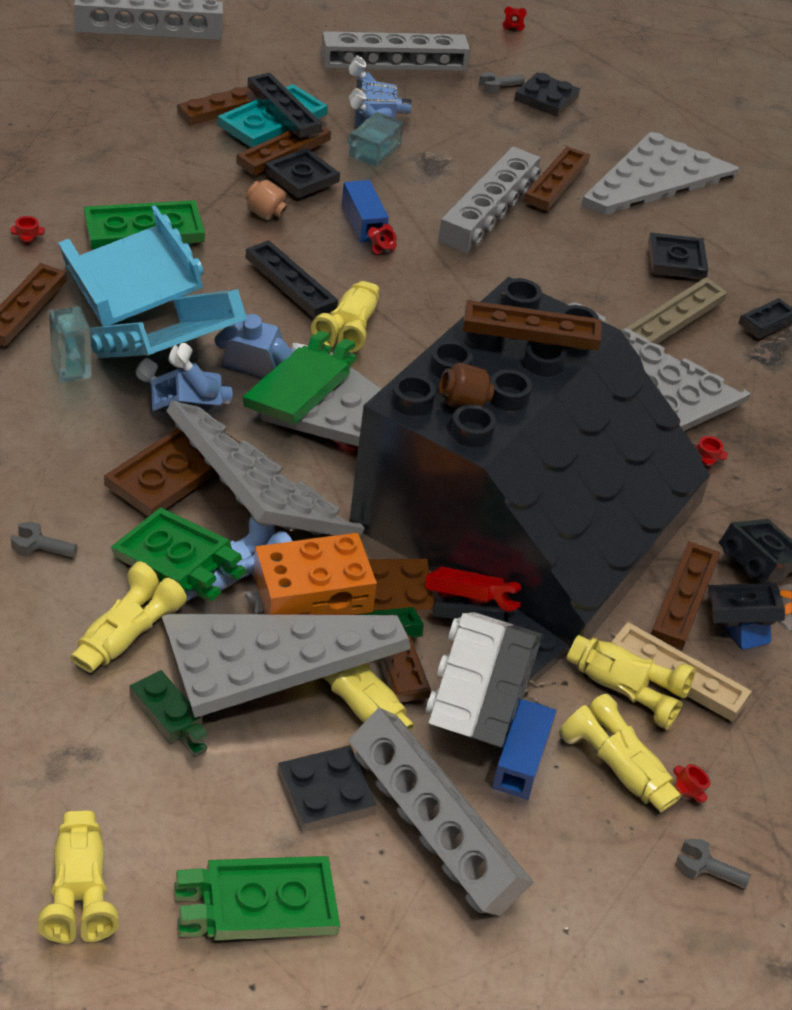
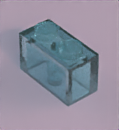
M380 112L374 113L362 125L350 133L348 138V144L350 145L349 156L376 167L401 145L404 122Z
M75 306L50 310L51 360L60 383L91 378L90 327L81 307Z

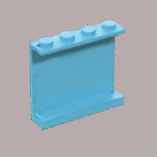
M156 206L151 207L156 226L82 255L78 254L70 239L58 242L65 266L102 326H109L203 288L201 275H204V270L198 258L193 259L189 245L187 243L183 244L177 228L172 229L168 216L166 214L162 215Z
M234 289L187 295L174 299L180 323L146 334L143 322L89 328V344L97 358L153 354L247 320L239 291Z

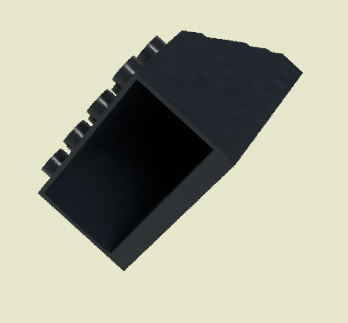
M508 276L480 301L599 319L597 313L592 309L581 305L569 306L542 293L538 284L524 278L513 279ZM463 316L363 405L349 522L362 524L365 528L362 532L363 534L408 559H427L429 570L432 572L440 567H447L503 578L504 583H519L521 590L516 593L508 592V596L512 601L521 603V607L518 610L568 644L569 648H571L578 635L587 639L593 636L701 504L710 473L702 464L698 450L679 425L680 418L646 373L640 356L620 329L602 321L599 351L580 350L575 347L554 344L546 345L540 342L520 339L511 340L506 337L464 332ZM456 363H464L487 370L490 376V383L494 384V394L489 404L485 403L484 406L469 404L457 409L447 406L443 396L439 394V383L445 369H450Z

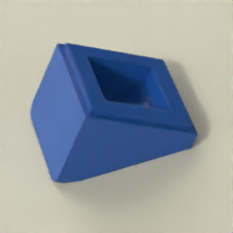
M741 622L737 626H726L738 646L742 649H749L771 642V625Z

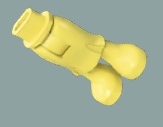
M366 281L353 284L344 293L339 305L331 314L322 313L313 320L311 324L312 335L318 331H323L330 334V340L324 343L333 347L337 339L338 343L343 339L355 342V348L350 350V353L361 349L366 341V322L375 311L379 300V287Z
M141 561L136 562L127 573L130 590L121 600L117 599L111 609L89 626L84 636L78 640V648L70 655L72 662L89 673H92L99 665H108L110 660L117 658L125 652L141 633L151 629L152 624L162 618L163 615L174 613L186 604L187 596L181 585L170 578H165L159 583L156 573L150 566ZM150 601L149 604L144 609H142L141 606L146 602Z
M580 635L575 638L566 658L567 661L579 666L578 671L585 673L594 682L624 694L633 703L638 701L654 712L655 723L665 730L671 727L681 711L683 703L674 697L648 688L649 682L652 681L673 694L686 698L696 673V668L688 664H681L676 669L671 670L654 664L652 659L641 658L614 643L600 641L597 638L589 640Z
M368 663L323 677L332 686L331 691L338 694L363 723L378 708H382L396 714L410 731L414 727V723L405 715L407 709L400 703L395 693L372 672Z
M602 694L596 697L589 707L587 705L580 707L560 728L559 736L566 743L575 744L583 739L590 743L597 750V757L610 766L630 792L637 797H642L641 800L644 804L651 802L661 813L674 805L682 797L672 785L673 777L667 772L663 763L638 739L633 727L626 724L618 712L617 702L609 694ZM602 727H605L612 736L609 737Z
M93 811L66 812L63 816V824L58 829V838L54 848L55 881L51 888L54 903L42 908L37 921L39 934L50 941L69 944L76 939L75 901H83L81 937L85 942L92 943L103 940L116 932L119 927V914L116 907L112 903L104 901L103 895L107 891L103 880L104 844L101 837V828L96 823V814Z

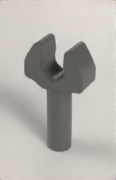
M492 72L480 75L479 85H484V92L493 94L499 93L500 87L523 85L525 83L524 75L498 77Z
M34 522L18 524V535L20 537L11 536V548L19 555L28 557L37 549L74 558L78 549L77 544L43 536L41 525Z
M686 839L684 841L681 851L697 859L694 860L682 854L678 855L675 866L685 877L696 880L702 873H709L746 889L751 874L714 859L710 855L709 843L704 840Z

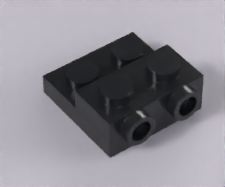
M769 519L731 522L718 543L722 546L724 553L730 559L745 567L746 573L757 583H782L788 573L792 572V539Z

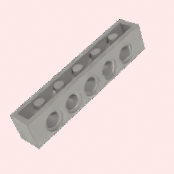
M75 0L74 3L75 32L222 40L223 2ZM96 10H102L105 13H97ZM126 11V12H128V13H130V14H128V15H123V14H121L120 12ZM145 13H152L154 15L146 16ZM171 14H176V15H178V17L173 18V17H170L169 15H171ZM198 15L202 16L203 18L195 19L194 16Z
M322 32L321 57L324 68L349 69L351 61L356 56H360L366 62L364 69L467 71L470 48L465 34Z
M512 146L441 219L438 242L464 253H468L474 245H479L482 237L487 232L492 231L495 223L499 219L502 220L506 211L510 207H514L518 198L521 195H525L529 186L540 177L541 168H539L541 157Z
M378 708L348 739L357 751L354 755L356 760L367 770L373 771L378 778L375 781L378 788L388 797H393L399 804L397 811L400 816L410 825L417 827L422 834L419 837L421 843L430 852L439 855L444 862L442 869L454 882L461 883L468 892L465 896L466 900L476 911L481 914L486 912L501 916L534 883L396 714ZM394 750L393 759L389 763V756L391 752ZM416 777V784L410 791L411 781ZM438 804V814L433 819L432 812L434 807ZM461 832V843L455 848L456 836ZM484 861L486 869L483 876L479 878L478 868Z

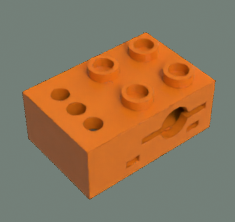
M358 532L255 546L253 576L266 615H357L373 612L377 582Z

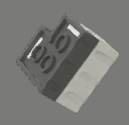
M475 612L462 613L461 618H455L448 636V640L454 641L450 653L442 656L437 676L442 677L440 688L431 692L426 707V713L431 714L429 724L469 737L473 736L472 738L503 747L520 700L524 698L543 634L516 625L513 626V624Z

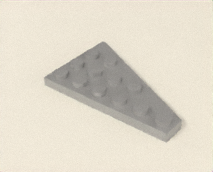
M650 132L583 196L582 206L607 215L617 210L628 209L631 203L641 201L643 204L659 200L662 197L673 196L680 189L686 188L688 191L705 187L707 184L719 183L722 177L731 176L735 178L739 167L710 156L705 151H698L688 147L683 142L668 139L663 134Z
M574 302V303H571V304H568V305L570 306V305H581V304H579V303H577V302ZM597 313L599 319L605 322L606 317ZM624 328L622 331L640 356L644 370L680 418L679 425L683 431L746 403L751 394L746 389L740 392L724 384V378L717 374L709 373L705 368L686 358L680 361L664 353V347L651 343L647 338L627 328Z
M350 366V374L295 425L261 413V419L264 422L359 446L363 405L381 389Z
M171 401L167 413L176 422L175 426L186 434L190 439L189 443L200 451L205 457L204 461L215 469L220 475L219 479L221 482L230 487L236 495V500L252 514L251 518L256 523L262 526H270V524L282 526L291 531L296 529L307 530L315 535H321L322 533L343 535L358 532L359 536H361L365 529L362 524L345 521L337 515L340 508L324 499L322 495L304 482L298 481L297 485L281 474L283 467L270 460L246 440H242L239 444L225 434L227 427L212 418L210 414L199 406Z
M167 614L162 616L195 718L410 649L409 638L397 615Z

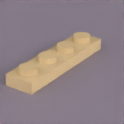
M629 622L611 641V643L619 645L641 658L654 660V664L674 670L681 664L695 667V678L687 696L732 722L746 705L752 693L748 688Z

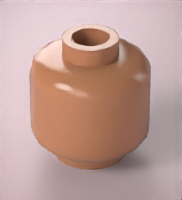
M269 180L254 182L245 197L248 201V209L264 221H269L274 217L279 219L288 207L285 203L286 192Z

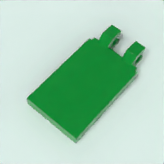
M318 331L310 337L308 347H298L290 357L283 360L242 396L244 407L295 425L350 374L349 367L357 360L356 354L349 352L355 348V342L343 339L335 346L333 355H331L332 347L324 344L330 340V334Z
M161 507L111 546L115 558L131 566L140 561L146 563L156 573L158 580L162 581L165 578L173 579L184 590L189 592L193 588L201 598L211 602L221 594L220 588L212 585L217 581L215 574L212 573L216 568H219L226 577L236 581L246 573L245 567L237 564L242 560L240 553L232 549L229 539Z
M329 856L208 860L207 869L177 870L176 872L177 882L174 883L175 901H196L201 897L204 899V904L180 906V917L177 920L178 937H200L206 932L207 936L214 937V940L338 935L340 921Z

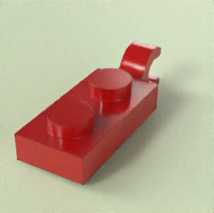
M440 567L426 575L425 589L438 591L440 596L467 597L470 602L477 604L488 603L491 599H494L500 608L509 612L521 607L520 602L512 601L508 596V592L516 593L521 590V585L517 582L504 583L503 578L447 567Z

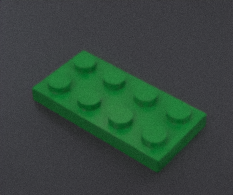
M196 200L84 206V220L91 249H97L156 226L152 206H156L162 215L166 214L168 216L172 229L177 228L183 243L205 242V231Z

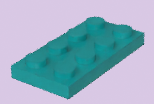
M294 84L286 87L317 119L327 115L328 105ZM260 99L221 114L217 118V125L251 148L290 131Z

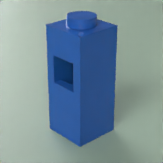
M370 180L344 182L342 207L359 242H372L371 238L368 237V230L372 227L378 229L384 224H388L389 216Z
M524 699L520 700L497 766L492 789L529 800L557 710L539 703H533Z

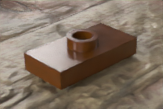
M410 635L408 636L409 650L379 659L388 687L395 693L400 703L427 699L431 694L430 685Z

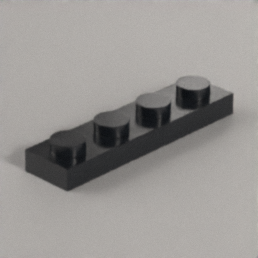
M271 73L248 77L247 87L298 138H305L322 132V122Z
M268 240L246 249L245 258L313 318L322 313L334 311L337 308L338 299L271 241Z

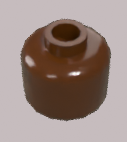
M456 363L450 369L447 368L443 372L439 383V394L443 396L445 404L451 408L457 409L469 404L484 406L485 403L489 404L492 400L494 384L490 383V376L487 370L464 363Z

